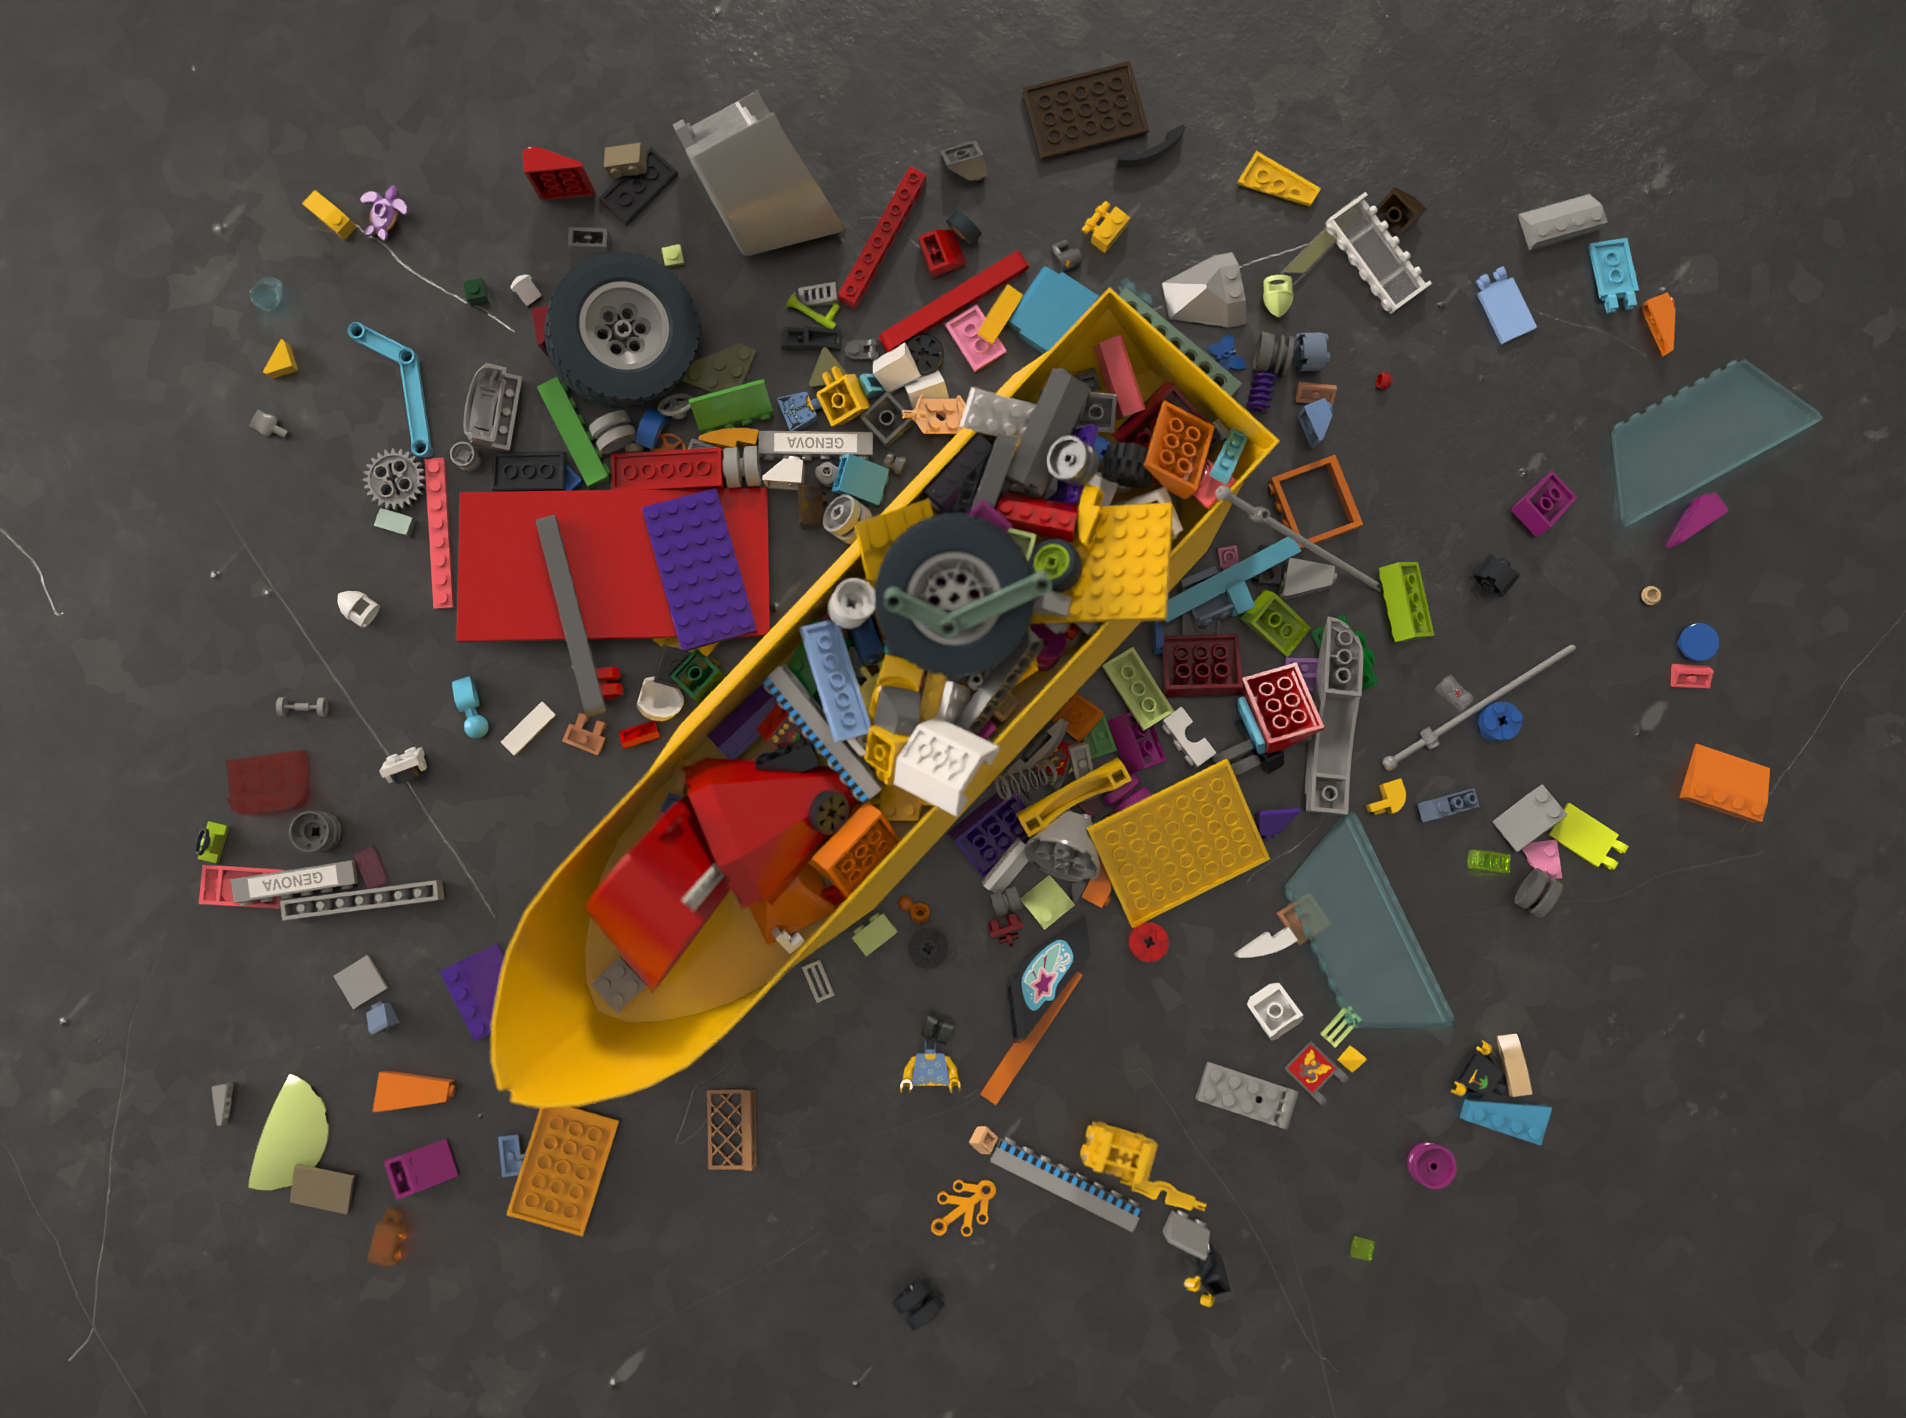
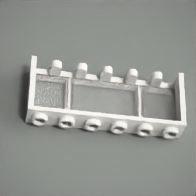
M1365 192L1330 217L1325 223L1327 225L1326 229L1338 240L1337 244L1340 249L1346 251L1351 264L1356 265L1359 269L1361 278L1364 281L1367 280L1370 284L1372 293L1381 299L1383 308L1392 314L1432 283L1431 281L1425 283L1420 277L1422 270L1418 266L1414 268L1408 259L1411 255L1408 251L1404 253L1397 245L1400 242L1397 236L1392 238L1386 230L1389 227L1386 221L1381 223L1375 214L1378 210L1375 206L1369 207L1364 199L1367 193Z

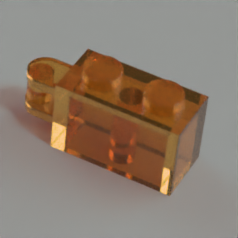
M388 1208L384 1219L377 1222L367 1262L390 1268L399 1261L401 1256L400 1244L404 1242L406 1237V1231H404L405 1224L400 1223L402 1211ZM390 1217L395 1218V1221H389Z

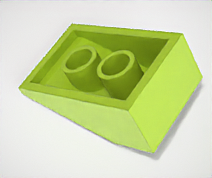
M1264 589L1254 601L1255 607L1247 610L1240 619L1284 656L1289 657L1311 627L1279 596Z

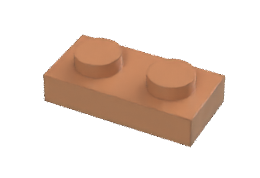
M1299 382L1295 401L1313 403L1325 398L1333 406L1337 386Z

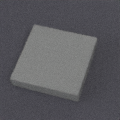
M369 955L334 975L335 980L353 1009L388 989L387 984Z

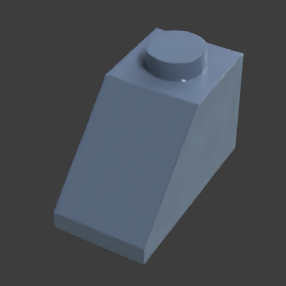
M382 1001L371 1006V1011L366 1013L371 1035L382 1033L400 1023L390 1002L384 1004Z

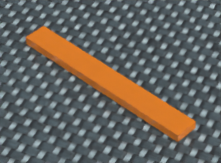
M1077 971L1026 1039L1021 1043H1013L980 1092V1095L997 1105L1083 974Z

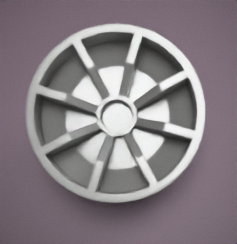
M758 446L744 447L742 458L738 447L724 449L723 474L728 488L741 487L742 477L744 476L748 487L761 486V465Z

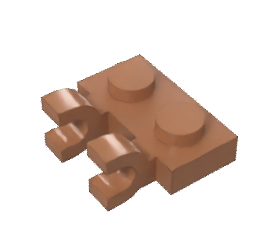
M579 713L576 724L569 723L562 741L599 756L606 737L601 735L607 723L597 720L593 732L584 729V726L587 724L589 717Z

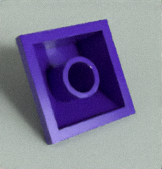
M1300 808L1254 813L1255 824L1260 836L1262 835V839L1274 838V834H1279L1300 813Z

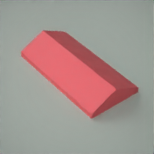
M1122 335L1095 345L1093 348L1107 391L1110 394H1117L1115 413L1117 420L1145 410L1146 408Z

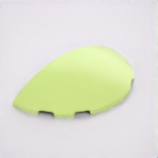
M293 1074L288 1076L271 1110L254 1157L249 1188L274 1190L292 1185L296 1164L316 1167L325 1152L329 1138V1124L325 1115L326 1107L321 1097H318L311 1089L312 1086Z

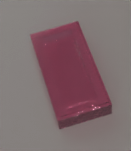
M369 847L353 854L368 889L376 888L388 882L374 847Z

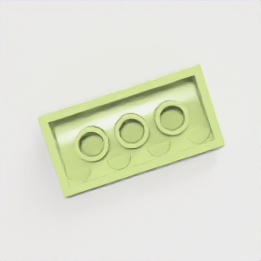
M1134 647L1102 665L1143 731L1174 712Z

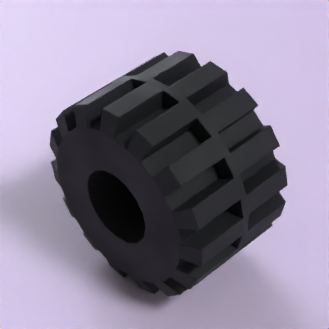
M1112 443L1107 445L1101 477L1124 487L1145 488L1151 486L1153 475L1144 467L1149 449L1129 443Z

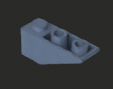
M1475 788L1417 804L1422 822L1480 807Z

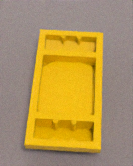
M885 654L867 711L871 726L876 725L874 724L881 685L918 691L923 669L916 667V664H911L905 658Z

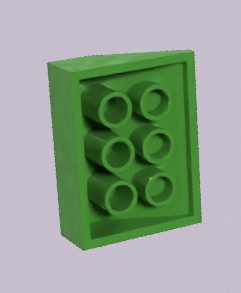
M764 379L689 399L701 435L720 429L735 428L734 426L738 425L748 426L753 421H766L771 419V416H774Z

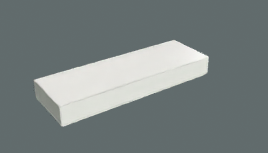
M541 702L501 743L516 756L556 714L544 702Z

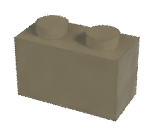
M641 143L605 148L604 168L611 178L646 173L647 152Z

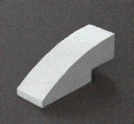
M1285 927L1274 936H1271L1269 932H1264L1234 953V955L1238 958L1264 956L1282 950L1298 940L1290 928Z

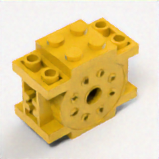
M1093 1121L1092 1126L1088 1125L1085 1135L1088 1139L1087 1144L1082 1145L1080 1152L1084 1165L1092 1167L1094 1171L1100 1173L1105 1171L1121 1178L1132 1179L1133 1183L1147 1184L1158 1144L1143 1134L1108 1126L1100 1121L1098 1123Z

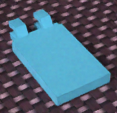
M1628 239L1590 243L1588 248L1598 293L1602 301L1605 300L1606 312H1615V309L1618 308V298H1623L1625 311L1633 310V306L1637 305L1635 293L1639 291Z

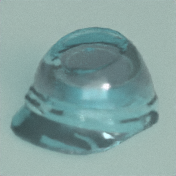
M274 277L260 279L250 290L252 303L266 311L275 309L282 298V282Z

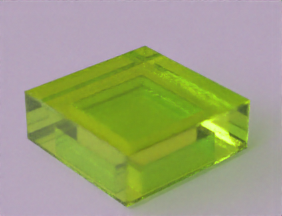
M1354 1236L1350 1256L1371 1261L1375 1242Z

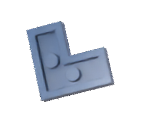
M519 1134L499 1136L502 1177L519 1175L526 1154H521Z

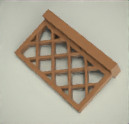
M756 1088L707 1090L708 1170L756 1169ZM713 1094H719L724 1099L718 1107L713 1103ZM733 1094H741V1103L737 1107L729 1100ZM726 1102L734 1109L728 1117L720 1110ZM717 1112L725 1119L719 1127L713 1122V1116ZM735 1112L742 1117V1122L738 1126L730 1120ZM726 1122L735 1129L729 1136L721 1130ZM717 1132L725 1139L719 1147L713 1142V1136ZM736 1132L742 1137V1142L738 1147L730 1140ZM726 1142L735 1149L729 1157L721 1150ZM717 1152L726 1159L721 1165H714V1155ZM736 1152L742 1156V1165H736L730 1159Z

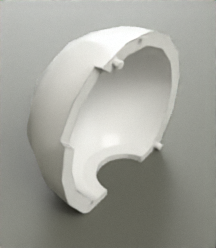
M654 677L644 679L636 705L641 714L652 721H665L677 715L684 705V696L680 689L653 682Z

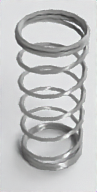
M1046 759L1041 761L1039 765L1032 764L1030 768L1023 767L1021 772L1014 770L1012 775L1006 773L1004 776H997L995 786L999 796L1003 800L1011 798L1009 784L1004 778L1006 775L1011 776L1013 791L1016 795H1020L1019 784L1013 777L1015 772L1020 773L1022 788L1024 791L1029 792V783L1022 773L1023 769L1029 770L1030 782L1035 789H1038L1037 777L1031 770L1034 765L1038 766V776L1044 786H1047V781L1055 783L1057 771L1054 764ZM1045 763H1047L1053 771V781H1051V779L1048 777L1046 773ZM1039 768L1043 772V775L1046 779V784L1043 783L1040 777ZM1031 772L1036 779L1037 787L1032 782ZM1022 776L1024 777L1027 783L1028 790L1024 788ZM999 778L1002 780V788L1006 797L1003 796L999 788ZM1013 779L1018 786L1019 794L1015 791Z

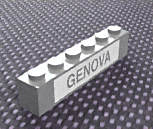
M759 431L758 454L760 458L767 461L774 460V458L789 459L790 456L799 457L803 461H812V458H820L821 461H831V458L840 461L842 455L852 454L869 461V459H873L874 436L873 432Z
M354 860L231 879L234 903L240 902V906L253 904L252 900L260 899L261 903L273 901V897L280 896L281 899L293 898L295 893L307 896L313 895L314 890L321 889V893L332 892L333 887L341 886V890L353 888V884H358Z

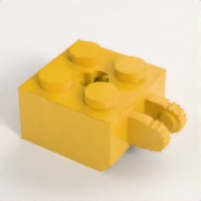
M834 366L831 370L836 381L834 382L828 372L823 373L822 377L827 387L818 391L817 397L831 426H843L863 414L871 406L856 375L846 374L843 376L840 369Z
M878 725L870 726L864 759L877 768V779L880 781L884 780L886 785L891 786L894 784L897 758L910 739V736L893 734Z

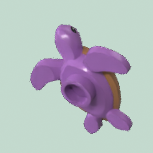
M391 186L386 191L384 199L380 194L373 191L367 192L361 197V202L374 203L370 212L371 225L365 229V235L372 236L376 233L382 240L386 241L388 238L387 232L396 223L399 211L404 215L408 214L407 204L403 200L397 199L399 191L395 186Z

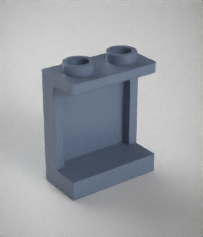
M1214 566L1180 580L1178 587L1181 593L1218 574V570ZM1224 592L1190 610L1197 626L1201 624L1206 626L1214 622L1213 619L1218 617L1223 619L1230 616L1234 605L1229 603Z

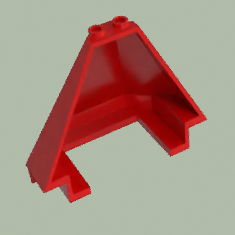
M705 757V759L683 768L686 774L685 780L689 788L688 795L717 866L720 872L724 873L727 884L733 895H736L741 909L762 899L773 905L831 836L816 831L809 821L810 805L819 793L833 790L843 794L848 800L850 811L857 804L853 790L849 785L847 786L841 781L839 773L831 769L830 766H816L804 772L756 770L755 761Z

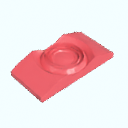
M1206 457L1197 491L1191 497L1209 510L1218 501L1216 497L1218 487L1225 485L1231 488L1237 481L1231 476L1226 485L1210 477L1209 474L1214 463Z
M203 865L199 904L240 906V902L234 903L231 879L284 870ZM273 897V901L261 903L260 899L252 900L253 904L242 906L281 909V897Z

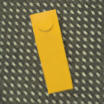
M316 190L302 203L343 240L357 228L351 219Z

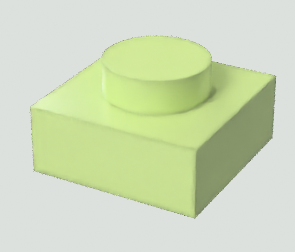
M680 244L662 248L667 268L685 264Z

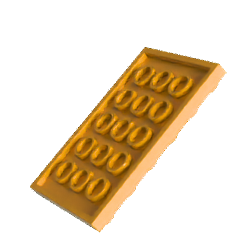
M572 1106L540 1108L506 1215L583 1236L619 1120Z

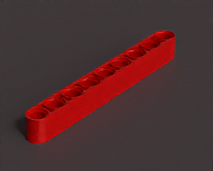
M1019 250L1015 251L885 330L878 338L887 352L906 343L912 336L926 333L1023 274L1030 266Z

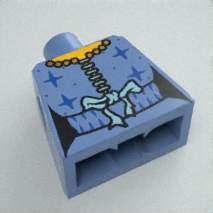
M807 392L777 398L790 431H801L818 420L815 411L821 409L822 406L818 398L810 400Z

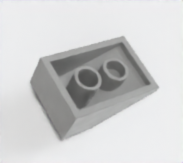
M1542 784L1492 823L1512 848L1519 852L1563 821L1567 813Z
M1172 1210L1162 1230L1168 1242L1206 1260L1210 1234L1209 1229L1206 1227L1207 1224L1199 1219L1195 1221L1189 1219V1215L1181 1210L1177 1212Z

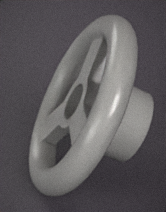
M685 393L670 395L658 404V411L664 416L681 419L691 409L689 399L693 397ZM667 403H670V407L666 410L663 409Z

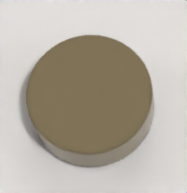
M637 443L625 445L626 453L644 451V446Z

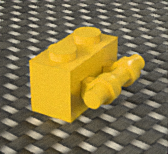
M1107 201L1096 208V213L1091 219L1088 218L1086 220L1085 226L1081 229L1084 234H1088L1090 230L1094 232L1091 243L1104 253L1108 251L1128 227L1130 217L1118 207H1115L1109 214L1107 210L1111 205ZM1100 218H1103L1104 221L1098 226L1096 223Z

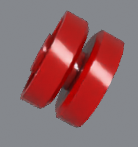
M618 667L596 669L604 701L624 695L623 686L619 683H614L621 678Z

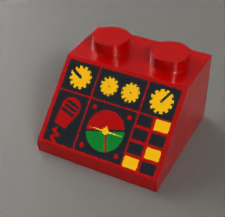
M778 704L774 706L756 729L766 741L776 748L789 746L801 738L806 739L799 725L794 724L789 717V713Z

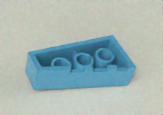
M1465 1099L1459 1118L1541 1145L1552 1107L1525 1103Z

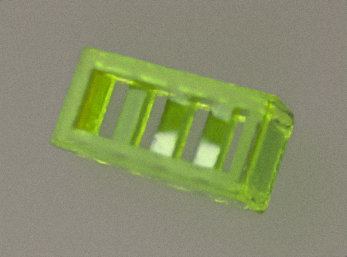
M1477 849L1469 850L1468 869L1509 874L1511 855ZM1486 856V865L1484 866V858ZM1494 857V866L1492 867V859ZM1500 858H1502L1501 868H1499Z

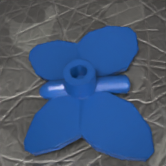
M1231 334L1225 335L1220 343L1208 346V351L1217 356L1216 360H1220L1218 364L1228 371L1230 367L1238 370L1246 367L1244 361L1239 356L1233 355L1236 354V350L1231 351L1234 347V338Z

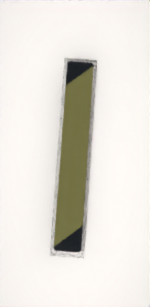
M1356 206L1338 219L1336 224L1345 235L1364 215ZM1325 227L1279 275L1290 276L1293 288L1338 240Z

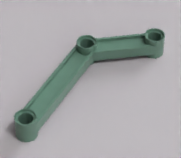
M1037 571L1033 576L952 613H946L902 592L897 587H890L885 591L884 604L889 611H895L940 632L944 637L950 638L960 631L1039 595L1048 594L1052 584L1050 575L1047 572ZM1040 580L1047 581L1043 586L1037 585V582ZM895 596L899 600L891 602L889 598ZM952 623L953 626L951 628L944 627V624Z

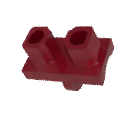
M1016 913L1006 915L1009 925L1007 927L1001 928L999 918L989 921L990 938L1006 934L1005 937L999 938L1000 944L1008 942L1009 947L1013 946L1012 940L1019 938L1018 933L1010 935L1009 932L1024 928L1023 922H1020Z

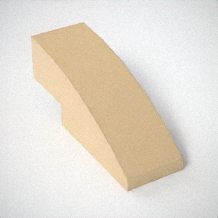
M1517 1034L1497 1036L1502 1073L1506 1078L1508 1095L1512 1097L1531 1095L1532 1089Z

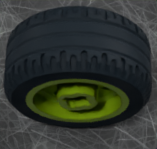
M1051 538L1039 543L1032 550L1028 562L1032 576L1037 571H1045L1050 575L1052 584L1050 591L1057 593L1071 589L1080 579L1083 569L1082 559L1072 544L1059 538ZM1040 580L1037 582V585L1043 586L1047 581Z

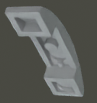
M1060 718L1047 731L1052 738L1028 761L1020 758L1006 772L1012 775L1014 770L1021 772L1023 767L1030 768L1032 764L1039 765L1041 761L1046 760L1061 743L1069 722L1067 719ZM1023 769L1022 773L1027 772L1029 770Z

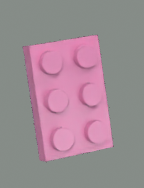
M977 304L945 323L946 329L974 372L1007 353L998 337L991 344L976 334L985 320V316Z

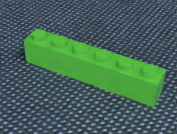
M555 377L537 386L589 489L592 490L610 481L611 478L608 474L611 471L607 463H602L600 458L603 455L598 447H594L592 443L594 438L590 430H585L583 425L586 422L581 413L577 414L575 410L578 407L573 397H568L566 392L569 389L565 381L561 382L558 377Z

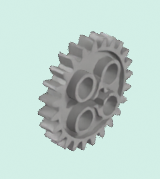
M392 448L390 454L387 450H384V456L377 453V460L371 458L373 465H366L370 470L363 472L368 476V478L363 479L365 483H368V485L364 486V489L370 490L367 496L373 497L372 501L374 503L378 502V506L381 508L385 505L387 510L393 507L397 511L400 505L402 509H405L406 503L413 506L412 499L419 501L416 497L417 494L423 495L420 488H426L422 484V481H426V477L421 475L425 473V470L419 469L422 467V463L417 462L418 458L415 456L411 457L412 454L410 452L404 453L400 449L397 454V451ZM401 464H405L404 470L398 472V467ZM382 470H386V475L384 477H380V472ZM406 482H410V487L403 490V485ZM391 487V493L389 495H385V490Z

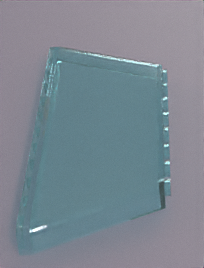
M1735 359L1726 365L1727 368L1723 371L1719 368L1710 373V378L1705 379L1702 377L1694 382L1695 386L1691 388L1686 386L1677 391L1679 395L1675 397L1672 394L1661 400L1662 404L1657 406L1655 403L1647 407L1644 414L1641 415L1638 412L1629 417L1630 421L1627 423L1621 421L1613 426L1614 430L1611 431L1620 521L1625 528L1814 425L1823 420V416L1818 410L1748 360L1743 359L1738 362Z
M1354 812L1343 815L1285 885V894L1288 900L1292 901L1295 906L1294 913L1298 919H1301L1304 925L1302 930L1307 937L1309 936L1312 942L1310 944L1311 949L1320 959V968L1323 972H1326L1330 988L1336 992V1001L1346 1013L1344 1017L1347 1024L1352 1026V1028L1449 1027L1455 1024V1018L1357 815Z

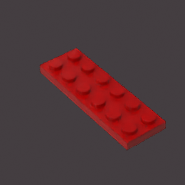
M721 447L611 454V490L724 487L723 448Z

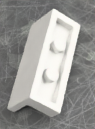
M1019 838L1013 842L981 881L985 888L994 893H1002L1029 861L1024 852L1026 843Z

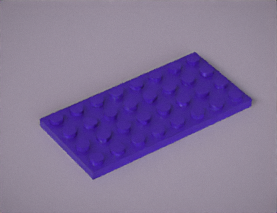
M714 488L642 507L681 651L686 652L757 632L717 489Z

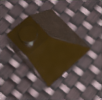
M1394 187L1377 205L1378 212L1375 215L1381 223L1383 221L1388 223L1389 227L1386 230L1392 238L1395 236L1399 238L1421 217L1427 208L1413 195Z

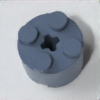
M1318 332L1298 333L1296 335L1295 341H1298L1297 346H1294L1293 358L1295 367H1299L1297 371H1322L1325 364L1330 362V353L1327 352L1328 334Z

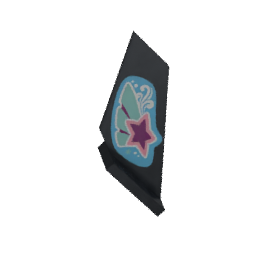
M1085 916L1021 961L1017 980H1011L1006 985L1014 1043H1021L1026 1039L1090 955Z

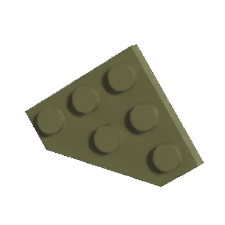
M738 343L692 362L682 381L708 393L743 385L757 351Z

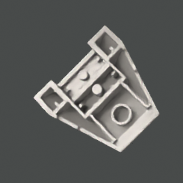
M1232 252L1214 255L1162 283L1169 320L1202 323L1208 326L1216 325L1222 326V328L1246 325V299L1239 264Z

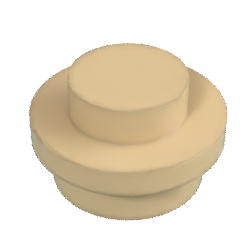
M1648 586L1643 589L1641 598L1645 604L1655 605L1661 599V592L1654 586Z

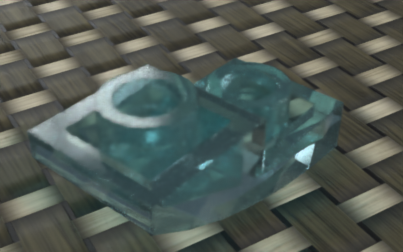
M1128 278L1120 282L1119 290L1121 292L1127 287L1149 307L1153 308V298L1144 289L1137 293L1135 284L1130 282Z

